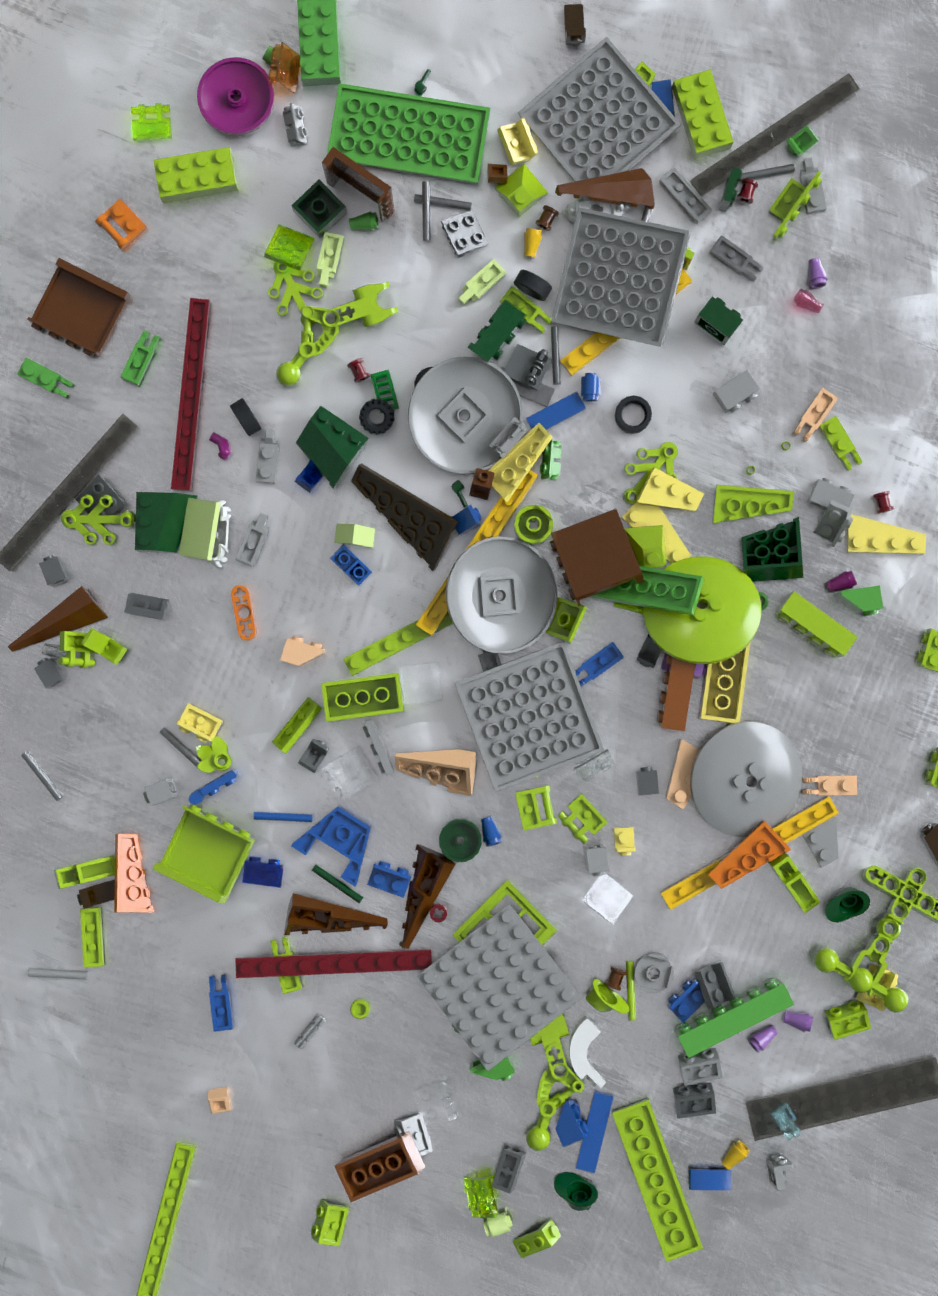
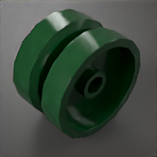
M464 818L449 821L442 828L439 836V846L442 853L448 859L455 862H466L473 859L479 853L482 845L479 828L472 821ZM458 837L464 838L463 844L457 843Z

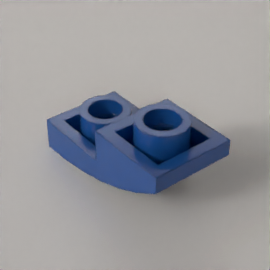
M671 79L652 82V91L675 117Z
M344 544L330 557L358 586L372 573Z
M689 1169V1190H731V1170Z

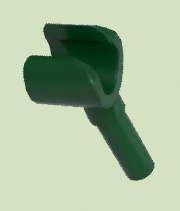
M427 69L422 79L415 84L414 91L419 96H422L427 90L424 83L431 73L430 69Z
M457 480L451 487L465 508L468 505L463 494L460 492L465 487Z

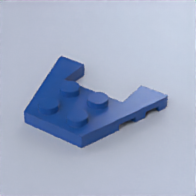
M338 806L297 839L291 847L307 855L315 840L319 839L351 860L340 878L356 886L371 827Z

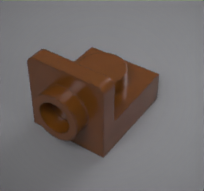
M476 468L469 496L488 501L495 473Z

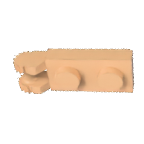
M822 387L800 419L801 422L793 434H799L804 424L808 425L811 428L803 438V441L807 442L813 432L819 428L838 400V397Z
M857 775L802 778V782L805 783L817 782V790L805 789L803 794H817L818 796L857 795Z

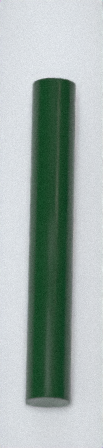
M315 864L311 870L357 903H360L364 898Z

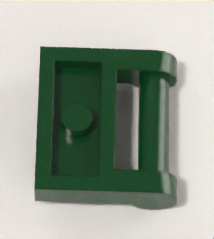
M732 169L725 184L719 210L726 212L728 207H732L733 202H735L738 190L734 189L737 187L738 180L742 176L741 169Z

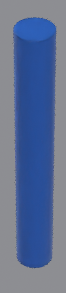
M254 812V819L312 822V814Z

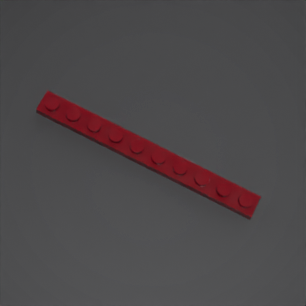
M190 298L171 481L172 490L191 491L210 309L209 299Z
M431 949L235 958L236 978L425 970L432 964Z

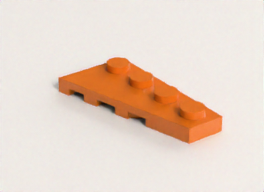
M763 821L707 875L722 889L792 849Z

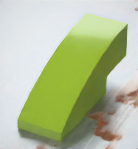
M783 853L776 859L768 862L804 913H807L821 903L789 855Z
M114 855L54 870L58 889L115 875Z

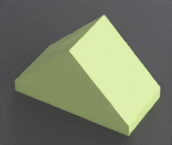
M337 524L334 543L373 548L375 529L357 524Z

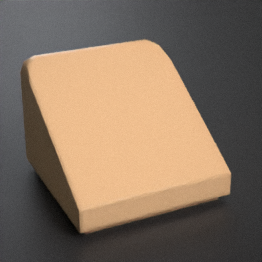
M227 1087L208 1090L211 1114L231 1111Z

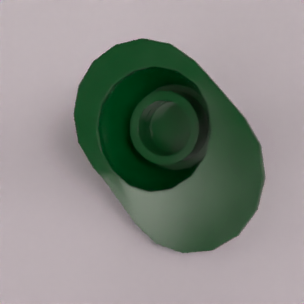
M846 887L841 889L837 896L830 900L825 908V915L831 922H843L863 914L870 906V898L863 891Z
M561 1173L554 1181L556 1193L566 1200L573 1210H589L598 1198L596 1187L575 1173Z

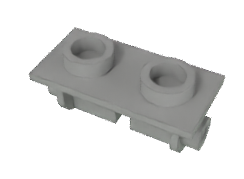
M290 103V106L284 107L283 111L285 126L292 125L291 128L286 129L288 143L291 146L298 145V142L307 144V131L303 124V111L299 106Z
M513 417L490 443L489 447L504 458L527 432L526 425Z

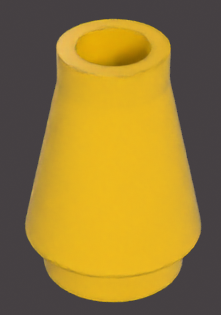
M526 228V233L524 232V256H536L542 239V230Z
M738 1140L732 1144L721 1162L728 1170H731L732 1167L748 1157L750 1150L743 1142Z

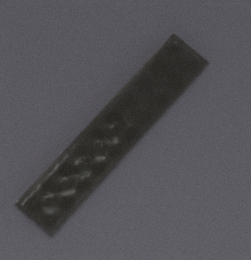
M931 1057L745 1101L754 1141L936 1099L938 1098V1064L936 1058Z

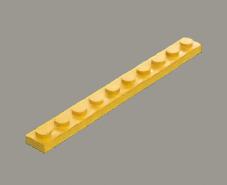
M531 470L527 473L508 502L502 496L499 498L467 548L481 540L499 537L538 478L536 473ZM448 577L416 624V627L432 637L448 614L446 603Z
M827 796L772 829L787 844L839 814L830 796ZM725 856L660 892L669 909L672 910L715 885L716 883L707 873Z

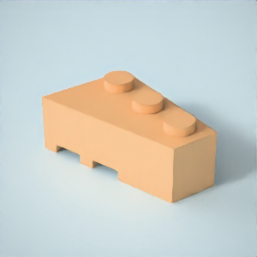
M679 739L665 799L684 809L692 797L690 787L691 771L699 750L686 741Z

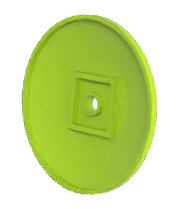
M696 556L681 559L663 569L702 576L704 582L697 604L705 602L708 606L705 609H700L696 606L694 616L643 607L646 629L659 648L670 656L684 662L711 664L737 655L752 641L761 620V601L754 583L740 568L719 558Z

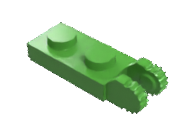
M146 330L143 331L138 343L136 342L120 377L137 386L140 385L160 340V337L155 335L149 348L143 346L149 336V332Z
M28 358L24 359L17 373L18 376L66 398L67 393L56 388L58 381L67 387H72L73 385L72 382L61 377V375Z

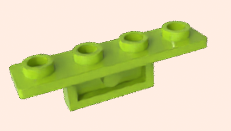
M820 171L816 173L807 188L791 178L775 200L769 211L783 220V222L773 234L774 239L782 238L788 230L786 226L790 220L792 222L795 221L800 213L798 211L802 204L805 206L811 198L809 193L813 188L817 189L823 180L821 179L822 173Z

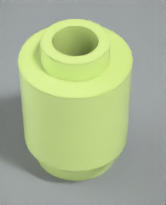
M504 1212L489 1217L487 1221L483 1222L487 1237H496L510 1232V1227L513 1226L510 1215H505Z

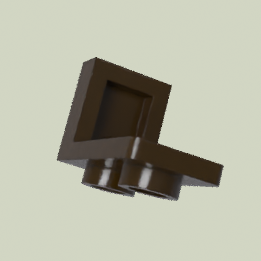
M583 4L564 5L566 44L585 43L586 28H584Z
M115 880L78 890L77 899L79 905H83V909L114 900Z

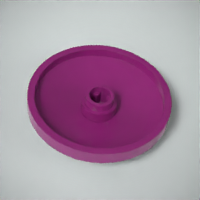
M232 57L214 63L203 74L198 85L197 102L202 116L211 127L227 135H245L257 130L268 120L274 107L275 95L270 77L261 66L249 59Z

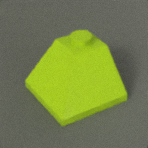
M525 164L508 176L507 184L499 183L494 187L518 217L548 194V191Z
M663 525L624 528L639 566L654 568L666 565Z

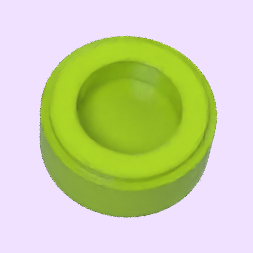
M356 999L351 1004L350 1012L354 1018L363 1019L369 1014L370 1005L364 999Z

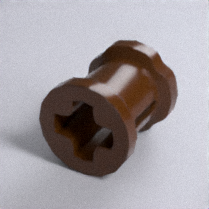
M544 205V211L535 224L544 230L550 231L552 228L551 224L554 218L558 217L559 212L550 206Z
M611 966L610 976L604 985L621 991L620 985L627 972Z

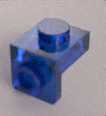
M309 460L307 466L295 479V483L311 493L323 479L324 475L322 476L314 462Z

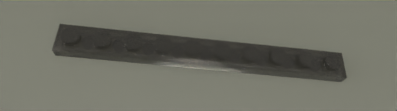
M848 73L691 179V184L701 197L729 179L732 169H744L799 132L806 125H809L858 92L859 86Z
M124 414L116 420L0 551L1 565L8 571H11L135 432L138 428L135 423Z

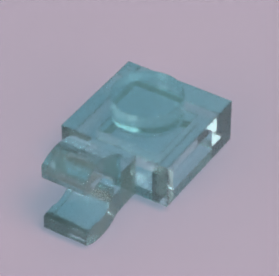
M787 1102L780 1104L771 1113L780 1130H785L784 1135L788 1141L793 1137L798 1138L801 1135V1131L794 1123L796 1120L795 1115Z

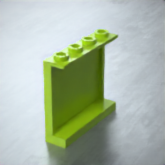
M191 804L190 807L183 805L182 808L185 809V812L161 862H156L153 870L217 903L225 904L255 839L250 837L251 833L243 829L239 831L233 829L234 825L227 821H223V823L217 821L218 817L207 812L206 815L201 813V808Z

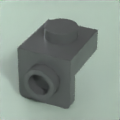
M649 634L636 660L645 667L654 668L662 649L658 647Z
M312 739L298 764L315 773L326 757L329 748L324 742Z

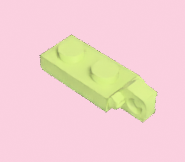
M324 232L316 268L317 275L321 276L319 281L320 287L327 288L329 278L334 279L344 239L342 235Z
M494 259L491 260L462 288L464 293L458 298V301L463 306L470 300L475 302L506 275V272Z

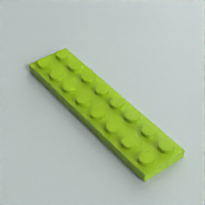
M649 1099L612 1111L666 1262L703 1249Z

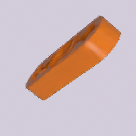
M237 585L231 591V598L238 634L241 639L250 641L255 638L257 633L250 594L246 587ZM238 589L245 592L242 598L243 602L247 601L248 604L236 605V603H240L239 597L235 596V593H238ZM243 607L249 610V616L245 619L240 618L238 615L239 610ZM251 620V624L247 623L248 628L253 630V633H250V637L242 634V631H245V625H240V621L247 622Z

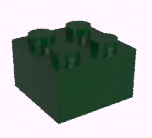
M320 179L291 205L293 212L319 238L347 213L346 206Z
M712 296L700 311L694 323L725 345L738 329L743 319L740 318L741 314L727 308L725 306L726 303L718 297L715 299Z

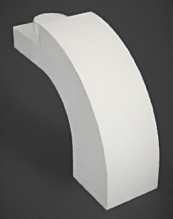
M585 1016L572 1032L569 1042V1056L577 1076L582 1080L588 1075L586 1079L594 1087L598 1085L601 1088L606 1081L587 1060L588 1046L601 1032Z

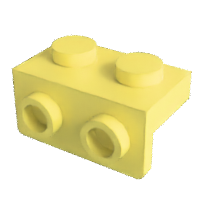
M525 118L520 119L517 123L501 126L497 129L510 165L530 161L538 154L536 143L533 141Z
M188 703L176 724L180 726L179 730L187 734L191 731L197 734V739L206 743L208 740H214L223 720Z
M870 963L868 970L874 976L878 966ZM885 970L878 983L887 989L895 988L898 975ZM858 992L856 1000L881 1011L885 1010L886 1006L883 999L874 994L868 996L867 992Z

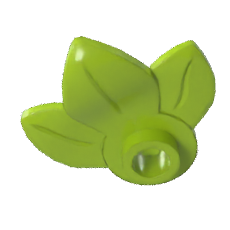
M215 736L211 746H196L197 755L202 760L197 768L204 773H211L215 770H227L231 766V757L227 754L228 747L226 742L220 737ZM219 759L225 760V764H224V765H220V764L218 763V760H219Z

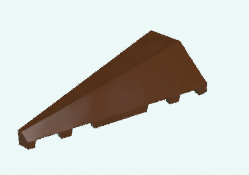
M643 168L557 185L555 190L558 196L573 194V197L577 199L580 196L590 197L591 201L618 205L620 202L631 203L632 207H637L638 204L647 205L648 209H654L655 206L652 179Z
M81 586L12 642L8 648L14 652L38 642L57 637L61 631L71 632L105 620L108 616L86 588Z
M417 844L415 849L418 851L417 860L413 862L412 866L415 868L414 878L409 884L405 911H408L406 922L402 925V928L405 929L403 941L399 942V945L406 949H409L456 864L444 854Z
M293 893L288 905L284 935H290L291 932L302 931V934H308V931L320 930L321 933L345 932L359 927L369 930L370 927L382 926L383 929H386L388 919Z

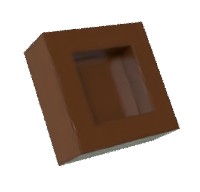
M488 164V183L507 184V165Z

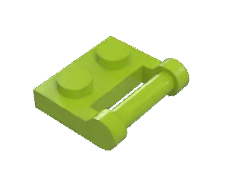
M549 785L515 792L523 831L557 824L548 792L550 791ZM541 793L546 814V820L542 821L535 795Z

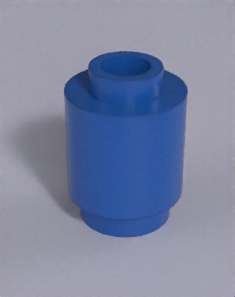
M585 373V376L581 377V396H583V401H598L600 396V377L597 376V373Z

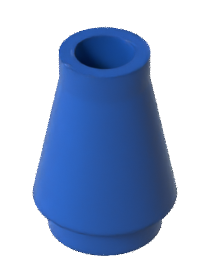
M492 817L481 819L483 843H486L487 847L501 843L502 836Z

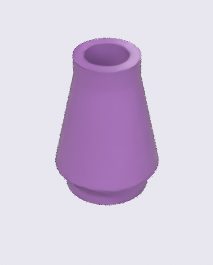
M810 259L808 261V283L814 289L826 286L828 279L820 259Z
M786 1011L783 1023L804 1033L805 1031L810 1032L813 1016H809V1013Z
M769 1025L750 1035L751 1038L748 1042L756 1052L764 1051L778 1033L772 1025Z

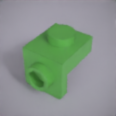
M806 125L786 141L789 144L787 147L793 155L797 154L800 156L820 140L809 125Z

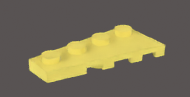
M540 423L514 445L504 458H501L488 470L495 473L492 487L506 502L509 501L553 438Z
M636 502L621 517L631 528L663 525L666 560L670 564L691 557V554L658 505Z
M851 514L853 521L850 527L847 528V552L925 554L926 534Z

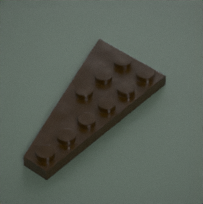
M359 464L351 482L366 498L373 502L377 511L388 519L387 522L407 544L410 543L417 551L416 554L429 564L428 567L432 571L436 570L459 521L364 464Z

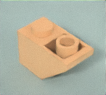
M293 636L292 639L287 638L280 660L302 666L325 654V650L321 649V644L311 642L310 645L303 643L304 639Z

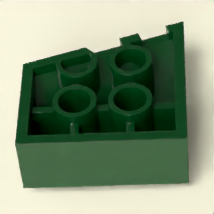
M504 300L489 319L490 325L485 326L478 333V341L475 344L471 342L467 348L488 362H493L495 359L498 361L504 353L502 350L506 344L510 345L516 337L514 335L515 331L518 328L521 330L526 324L527 320L525 318L527 314L510 301Z
M320 406L308 421L296 444L307 458L314 462L320 474L327 478L330 482L329 485L334 489L365 449L369 438Z
M136 492L135 550L137 552L177 553L181 543L188 498L197 499L198 496L182 493Z
M799 517L786 524H777L773 529L767 531L763 529L742 537L743 570L752 582L804 578Z

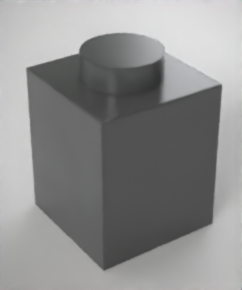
M50 555L43 558L44 561L39 563L47 585L53 586L69 579L60 557Z
M46 657L37 662L38 666L34 668L47 689L66 679L55 659H48Z
M652 767L640 768L641 771L636 772L638 795L659 794L657 770H652Z

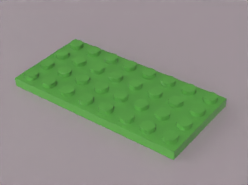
M339 83L327 154L332 147H335L360 166L478 185L490 108Z

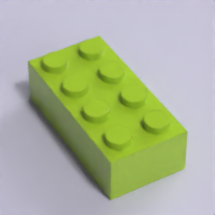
M711 69L674 80L672 90L694 160L731 149L734 141Z
M230 147L153 160L159 197L162 203L238 191Z
M795 591L789 593L775 611L780 621L793 625L794 631L800 635H807L812 644L825 648L824 652L832 658L845 656L858 638Z
M399 673L321 683L326 722L404 712Z

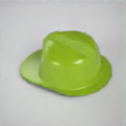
M598 979L593 980V989L586 995V1001L593 1008L600 1012H609L611 1010L622 1014L629 1012V1006L623 997L604 985L602 981Z

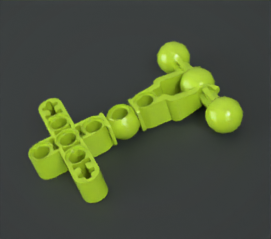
M870 866L862 872L863 881L893 898L888 907L887 914L877 923V933L874 934L875 938L869 942L865 950L857 952L850 967L840 962L837 953L830 948L818 950L814 957V964L821 972L830 973L834 971L844 977V982L849 981L854 991L859 993L867 992L868 996L874 994L884 1000V1005L889 1011L900 1013L906 1009L909 1002L906 992L900 988L887 989L878 983L887 968L885 959L889 952L890 944L899 937L901 924L904 923L902 920L908 916L911 909L938 923V912H936L938 911V900L921 891L927 879L924 870L920 868L910 870L904 879L901 880L878 866ZM874 871V876L877 878L871 879L869 873ZM913 873H917L920 876L918 883L913 881ZM887 880L893 882L894 887L892 890L886 887L885 883ZM905 889L911 893L909 900L903 897ZM922 899L926 900L928 903V908L926 910L921 908L920 902ZM896 906L901 908L902 915L900 917H897L894 914V908ZM887 923L893 927L891 934L885 931L884 927ZM878 940L884 945L882 951H878L875 947ZM864 956L868 957L871 962L878 964L874 976H872L869 970L858 968Z

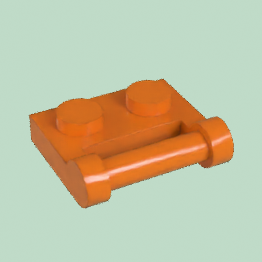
M121 199L116 201L105 213L95 220V223L98 226H102L118 243L117 246L121 250L125 249L147 229L146 225ZM110 218L127 234L125 238L109 224L108 220Z

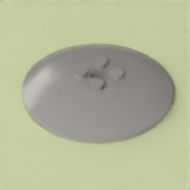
M456 357L432 367L415 386L408 408L410 433L419 451L437 467L459 474L475 473L476 468L483 470L491 468L502 457L489 447L490 443L513 417L523 422L521 398L511 378L495 364L475 357ZM465 409L468 411L469 417L467 420L462 421L459 418V413Z
M511 537L487 538L467 548L454 563L446 585L447 609L455 628L470 644L491 653L517 652L534 644L550 626L557 606L555 577L546 559L528 543ZM497 590L503 593V598L500 601L495 598Z
M755 721L733 723L715 732L700 748L691 771L690 787L692 798L700 815L712 827L727 835L747 837L763 821L771 828H774L790 814L798 800L802 787V765L793 743L778 729ZM749 776L754 777V783L751 786L746 785V779Z

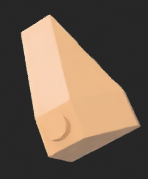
M453 749L395 754L397 771L417 779L422 777L430 780V784L434 786L436 784L445 786L449 792L472 796L477 767L476 752Z

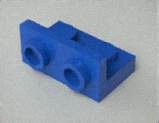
M379 861V864L375 862L367 885L404 898L412 876L408 874L409 871L400 867L395 870L390 868L391 864L384 861Z
M690 979L687 980L681 987L683 990L678 994L674 993L667 1000L669 1003L666 1006L683 1023L705 1003L700 986L695 979L692 981Z

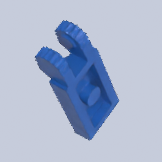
M614 642L607 645L575 670L577 676L584 669L589 674L588 677L579 681L580 686H583L591 679L594 680L624 658Z
M236 769L228 771L189 795L190 797H188L190 804L195 805L202 802L206 794L209 796L214 795L220 791L219 787L224 784L227 787L235 783V778L239 775Z
M226 974L221 975L222 991H216V980L214 976H209V998L213 1031L232 1030L234 1025Z

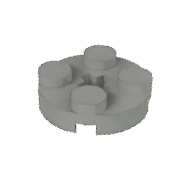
M650 953L643 955L638 960L634 968V976L637 984L644 991L659 993L670 986L674 971L671 963L663 955ZM656 968L659 976H655L653 979L648 972Z

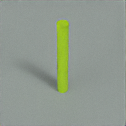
M626 961L628 1020L634 1021L636 1020L634 961Z

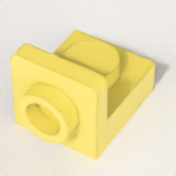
M634 827L614 828L615 852H619L620 856L631 855V852L636 851Z

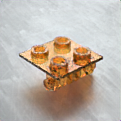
M281 42V45L276 44L273 48L271 62L274 64L270 65L269 83L276 85L279 82L295 93L296 86L298 85L300 55Z

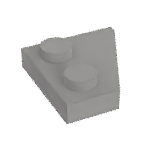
M835 816L802 834L820 868L839 858Z

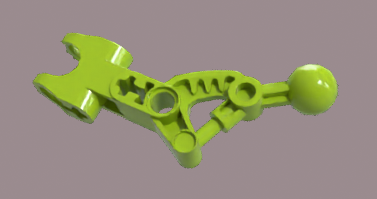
M389 281L379 284H367L353 289L354 301L330 309L304 306L301 309V314L304 317V331H301V343L293 359L278 366L276 377L280 384L284 386L295 385L300 379V368L307 358L320 355L327 349L338 335L341 324L362 318L364 327L382 322L391 315L398 313L397 307L383 309L377 304L378 293L390 287ZM346 307L353 309V312L350 313L351 317L348 315L339 316L336 311L339 309V313L345 312ZM328 313H333L335 316V321L332 324H328L325 320ZM311 320L323 327L321 336L314 343Z
M563 1014L530 1039L532 1046L543 1043L549 1064L548 1068L541 1075L537 1089L536 1101L540 1109V1115L536 1126L532 1127L526 1134L527 1145L534 1151H542L549 1146L551 1136L547 1129L556 1109L566 1102L565 1100L575 1092L580 1093L584 1090L583 1081L567 1065L560 1038L570 1035ZM554 1046L555 1049H559V1051H557V1061L554 1060L553 1054L549 1053L551 1051V1047ZM556 1066H563L565 1072L562 1075L555 1074L554 1069ZM555 1082L569 1087L560 1094L558 1092L549 1099L551 1087Z

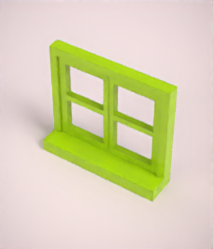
M507 880L453 936L459 943L464 940L484 918L489 920L493 917L490 912L507 895L523 909L518 914L520 918L527 913L541 927L534 936L542 946L558 930Z

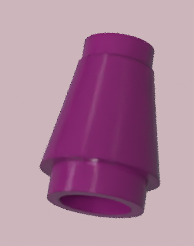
M851 570L842 572L828 581L827 585L830 592L851 589L857 585V582Z

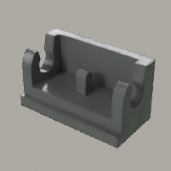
M130 592L127 597L124 613L165 620L169 599Z
M513 1148L504 1149L492 1187L509 1194L513 1192L526 1153L515 1152Z

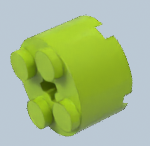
M529 505L523 507L517 513L514 521V531L519 540L535 546L542 544L549 538L553 529V519L546 508L540 505ZM531 521L532 523H534L536 521L537 529H530L529 522Z

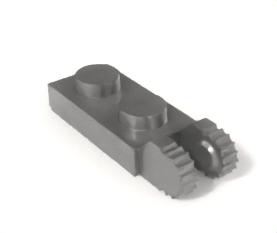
M722 235L710 250L711 254L738 273H742L750 281L754 282L757 277L746 269L748 264L759 272L764 269L761 264L752 259L751 255Z

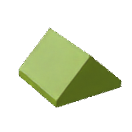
M558 597L553 620L545 633L571 644L587 607L583 605L578 606L575 602Z

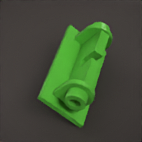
M551 439L542 452V463L540 465L542 480L548 478L550 480H558L560 476V463L554 462V459H561L562 445H560V441Z

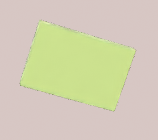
M188 498L179 555L212 561L221 503Z

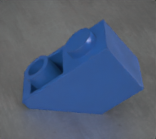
M471 505L452 516V518L459 521L455 528L459 537L479 527L480 520H482L478 509H473Z
M574 1100L564 1103L555 1128L563 1147L589 1137L587 1134L589 1132L587 1124L584 1121L582 1122L579 1115L581 1114L580 1107L577 1103H574Z

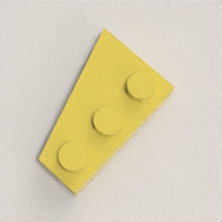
M652 468L636 502L696 511L704 493L657 468Z

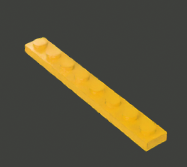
M683 268L676 295L693 281ZM596 332L562 358L560 363L573 376L620 338Z

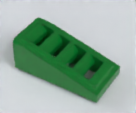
M389 370L370 374L376 398L378 399L380 395L391 393L392 396L380 399L383 401L393 400L394 403L391 404L392 409H399ZM387 377L386 381L376 383L377 379ZM389 385L390 387L384 390H378V388L382 386Z

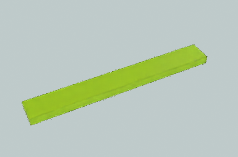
M176 1142L136 1296H157L196 1146Z

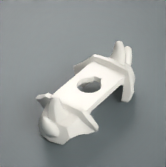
M580 196L579 199L576 198V201L568 204L566 209L562 211V214L570 222L575 223L578 207L590 209L592 205L597 204L603 207L601 212L623 216V213L630 206L623 202H620L618 205L598 201H584L583 196Z
M225 500L218 501V503H221L212 561L206 560V562H211L217 568H222L220 562L228 561L224 555L229 553L227 544L229 518H231V515L227 514V512H231V509L223 507L226 503ZM220 529L223 530V537L221 538V541L218 538V532Z

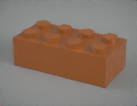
M667 654L665 664L669 665L668 672H664L662 683L666 685L665 691H661L659 702L663 705L662 711L658 710L656 722L660 723L659 726L661 728L685 731L695 664L678 660Z
M409 1131L346 1157L334 1167L350 1202H353L419 1174L425 1168V1165Z

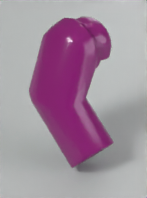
M213 432L209 441L218 445V456L221 459H227L231 454L229 441Z

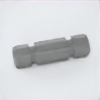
M318 1014L313 1019V1023L311 1022L301 1033V1037H298L294 1044L298 1048L303 1049L307 1041L309 1042L319 1030V1027L325 1023V1019Z

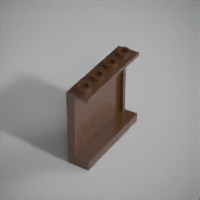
M332 147L322 161L327 184L334 187L341 178L378 204L381 222H384L386 218L389 220L395 211L393 209L394 202L391 186L335 147Z
M58 258L55 264L57 269L32 318L28 317L27 320L32 323V328L40 332L44 329L49 332L48 335L56 340L62 338L66 340L65 344L74 349L77 346L82 348V352L90 357H93V355L100 357L130 298V294Z
M617 509L551 533L553 538L550 541L553 552L557 551L559 554L556 560L559 568L564 567L565 573H562L565 584L570 583L572 588L568 590L572 601H577L578 606H581L579 601L581 599L635 579L637 584L644 582L642 571Z

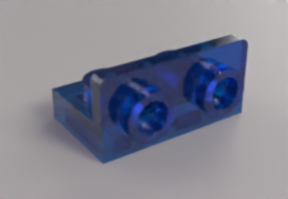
M249 856V859H246L242 883L282 887L284 864H280V860L269 859L268 862L261 861V857Z

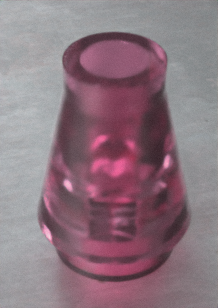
M802 288L798 291L793 301L797 304L796 306L819 313L824 305L807 289L803 290Z

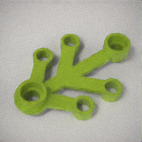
M280 258L274 263L273 269L276 277L273 286L268 290L269 297L271 299L279 298V289L283 279L287 284L281 304L276 308L279 316L284 317L288 314V306L292 296L301 312V309L306 305L299 292L312 296L315 300L322 298L323 292L321 288H311L296 283L291 276L303 278L305 282L311 283L315 278L311 270L303 271L294 268L292 263L286 258ZM281 265H286V269L283 271L280 270L279 267ZM310 273L312 274V278L306 279L305 275ZM272 290L277 291L276 296H271ZM316 290L321 292L317 297L313 295ZM281 307L286 308L284 313L279 312ZM301 315L300 320L304 326V317ZM311 320V328H312V327L315 326V324H316V322L313 321V320Z
M665 442L658 449L640 448L636 451V456L640 460H645L652 456L659 457L654 463H627L624 466V472L629 475H633L635 472L647 471L634 488H628L624 491L623 499L626 503H636L652 468L660 470L661 466L665 463L666 474L672 475L677 479V476L674 474L673 460L678 455V448L674 443ZM668 448L672 450V453L670 455H667L666 450ZM642 450L645 451L643 458L640 457V451ZM629 465L633 467L632 472H628L627 470ZM632 492L635 494V498L633 500H631L629 497V495Z
M88 494L81 498L79 505L74 510H65L61 515L62 524L70 529L75 528L84 536V541L88 545H92L97 540V535L94 532H90L82 523H88L103 537L105 544L111 545L116 540V536L100 523H119L124 527H131L136 521L135 513L130 510L124 511L121 515H99L112 504L113 500L110 495H103L98 505L88 515H80L85 508L90 507L94 502L93 497ZM84 498L89 499L90 504L85 503ZM103 499H108L109 504H105ZM67 517H71L73 522H69ZM124 517L129 519V523L124 521ZM88 536H92L93 541H90ZM106 536H110L112 541L107 540Z

